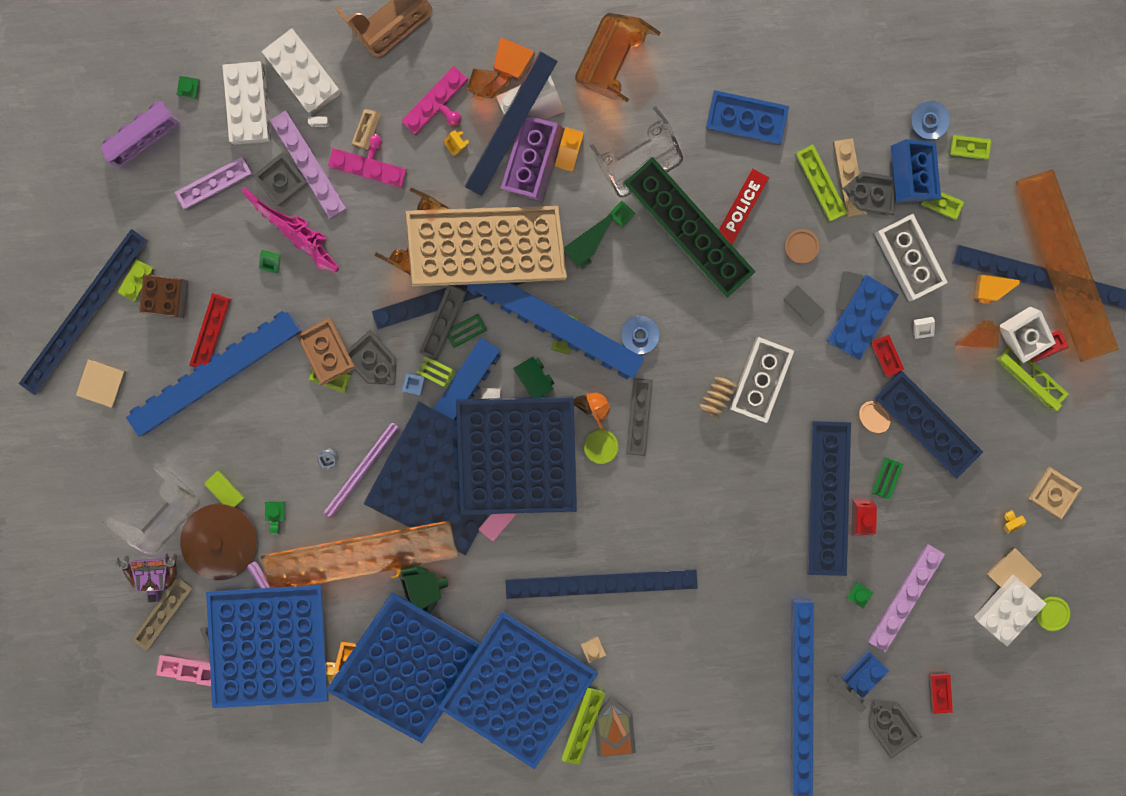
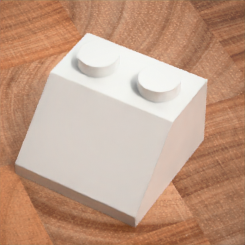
M1032 307L1025 309L998 326L1004 341L1022 363L1056 344L1042 312Z

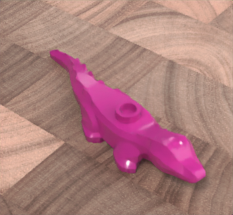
M243 187L242 192L249 202L255 206V209L260 211L264 218L267 217L270 223L275 224L277 229L281 230L283 235L296 248L307 252L318 269H329L333 273L339 271L336 262L321 246L327 240L324 234L318 231L313 232L307 227L308 222L299 216L291 218L273 210Z

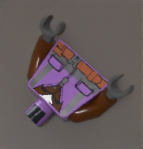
M166 553L165 558L130 561V564L128 563V556L124 557V562L120 561L118 557L116 566L122 569L125 577L132 587L136 588L137 592H147V602H158L159 591L168 589V586L173 583L178 574L176 564L178 556L174 554L171 559L168 557V553Z

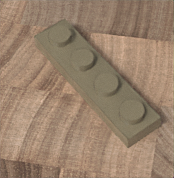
M176 578L131 641L143 650L148 651L193 588L179 578Z

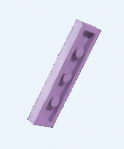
M240 157L176 191L175 194L183 209L186 210L253 174L244 157Z

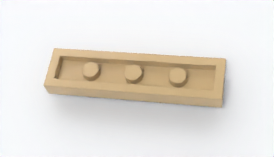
M853 138L834 141L833 146L844 206L848 212L846 218L864 215L866 211L858 210L842 189L859 174Z

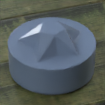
M331 449L322 450L318 456L319 465L325 469L333 468L338 461L336 452Z

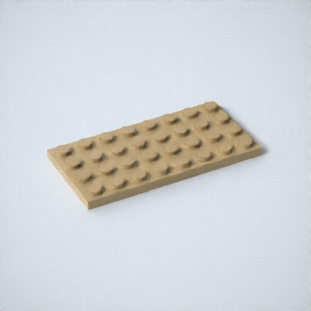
M558 206L405 211L412 287L566 280L567 278Z

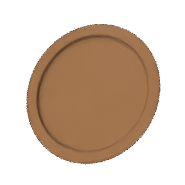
M798 229L787 237L785 250L788 257L794 262L808 263L817 256L819 241L813 232L807 229Z

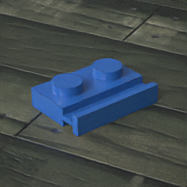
M867 651L842 679L864 698L889 670Z

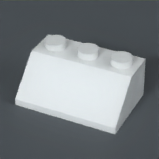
M549 76L527 116L548 120L565 112L551 76ZM520 86L496 96L503 115Z

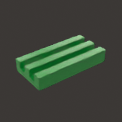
M476 314L453 326L448 339L453 348H456L487 331V328L480 315ZM476 319L478 320L476 324L451 336V332L461 328L462 326ZM481 326L482 329L474 332L473 334L461 339L456 343L454 342V339Z
M884 457L871 493L890 500L904 464ZM888 463H890V467L883 482L882 488L880 492H878L877 489L881 482L886 466ZM895 465H896L897 468H896V471H895L894 476H893V478H892V481H891V483H890V486H889V489H888V491H887V494H884V493H885V490H886V487H887V485H888V482H889V480H890L891 474H892V472H893V469H894V467H895Z

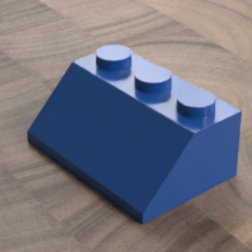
M905 139L892 145L896 202L916 203L941 199L936 143Z

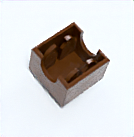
M143 274L139 313L184 318L188 280Z

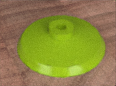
M595 430L587 436L584 442L585 454L594 463H608L617 455L618 441L607 430Z
M1059 597L1045 598L1043 601L1046 605L1036 615L1037 621L1046 630H1061L1070 620V608Z

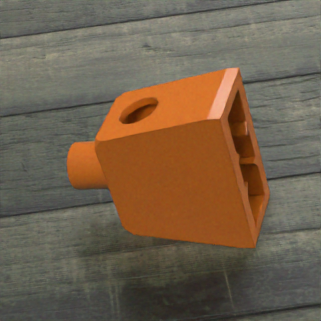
M500 38L494 62V71L500 74L497 84L507 88L511 78L519 81L533 60L535 51Z

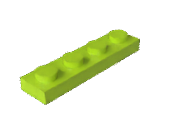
M814 145L795 153L828 221L831 222L847 214L848 212Z
M587 688L561 758L565 763L580 764L606 694L603 691Z

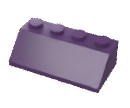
M155 102L145 114L137 115L134 118V122L121 127L118 130L119 133L114 137L106 138L100 149L106 161L119 168L180 122L164 102Z
M527 116L517 133L501 189L524 198L543 202L565 129L558 123Z

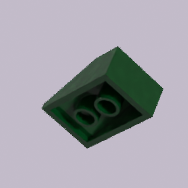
M612 214L564 247V252L576 269L581 267L583 270L591 264V259L594 257L613 221Z

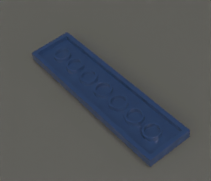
M812 421L808 575L847 576L851 422Z

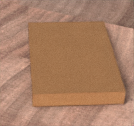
M330 317L296 335L320 385L323 386L356 368Z

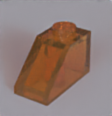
M473 68L466 91L472 93V97L479 100H484V98L492 99L509 85L512 79L500 72Z
M982 320V324H976L958 339L955 346L998 348L1000 325H994V321Z

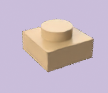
M599 637L581 644L588 663L606 656Z

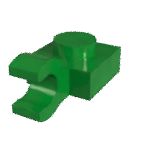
M265 502V521H271L270 535L280 534V521H285V502Z

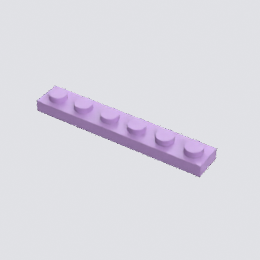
M284 111L271 119V124L329 218L332 219L345 211L347 208L288 112Z
M929 544L925 546L868 640L869 643L884 652L887 651L945 556L944 553Z

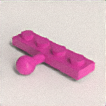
M453 66L401 122L412 133L417 135L441 111L446 116V121L450 126L459 125L461 115L457 111H451L445 104L468 82V78Z
M374 134L370 139L367 157L332 148L328 167L401 188L407 172L405 168L374 160L376 149L382 145V139L377 134Z

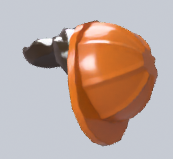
M587 393L586 395L574 398V406L586 415L594 417L599 427L603 429L602 421L608 417L610 412L607 398L599 393Z

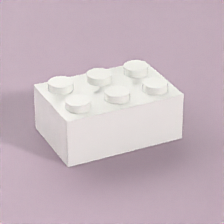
M1012 574L974 617L1008 647L1046 603Z

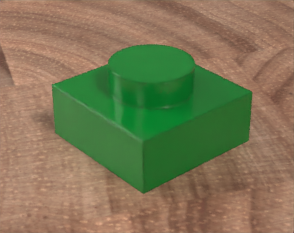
M179 76L176 95L197 99L200 80Z
M621 200L608 215L612 214L613 220L623 228L636 213Z
M262 250L259 259V269L278 273L281 254Z
M856 582L846 598L864 609L873 592Z

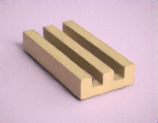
M364 109L351 145L366 150L369 149L370 139L376 130L381 116L380 113Z

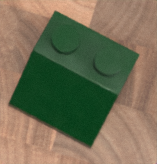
M534 357L527 359L513 369L531 397H542L554 389L552 385L555 383L549 374L545 376L543 373L544 365L540 359L537 358L535 360Z

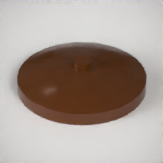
M221 503L210 504L194 512L185 522L181 532L180 547L184 560L195 573L211 580H227L241 574L252 563L258 548V536L253 522L242 510Z

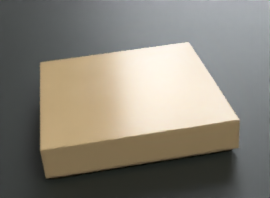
M88 359L76 396L114 408L126 371Z
M1048 467L1028 499L1062 520L1082 490V487L1051 467Z
M1013 548L987 573L1000 588L1012 574L1028 588L1042 576L1016 548Z

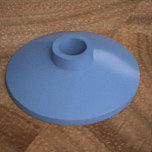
M936 101L923 102L912 113V128L917 135L924 139L939 138L947 131L950 124L948 110ZM927 118L932 120L931 125L926 123Z
M646 316L630 318L624 324L621 331V339L624 346L636 354L650 352L659 341L658 326L652 319ZM640 331L644 334L642 339L637 338V332Z

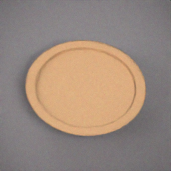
M868 401L862 405L860 409L862 424L871 432H885L891 423L890 414L876 401Z

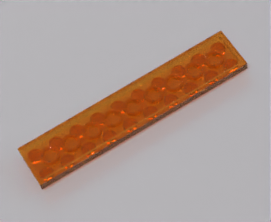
M1054 169L1016 181V186L1080 362L1119 350Z
M450 521L262 555L261 563L268 585L273 588L306 586L405 568L412 565L458 558Z

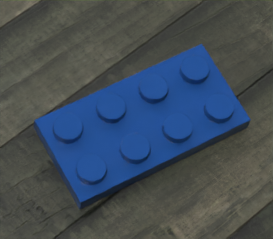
M714 90L706 129L781 145L789 106Z
M865 275L826 341L855 359L861 360L899 294L870 276Z

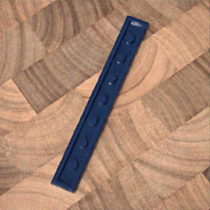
M542 51L539 52L468 178L465 188L481 196L483 195L558 62L556 59Z

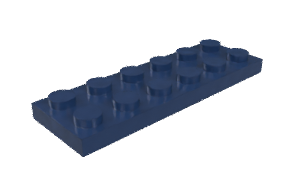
M900 371L874 397L955 479L983 453L903 371Z

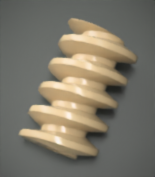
M715 377L714 380L718 384H711L714 391H707L710 398L704 397L703 400L706 402V405L700 404V408L707 414L720 420L716 414H723L720 407H727L723 401H730L731 399L727 394H734L735 392L731 387L738 386L723 377Z

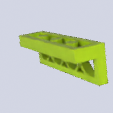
M1007 346L996 360L1051 411H1058L1063 406L1060 403L1069 394L1035 362L1032 363L1030 359L1025 363L1031 366L1032 374L1024 371L1021 368L1022 362L1018 357V361L1015 362L1007 355L1011 350ZM1035 376L1045 378L1046 387H1042L1036 382ZM1049 389H1057L1062 395L1056 400L1050 394Z

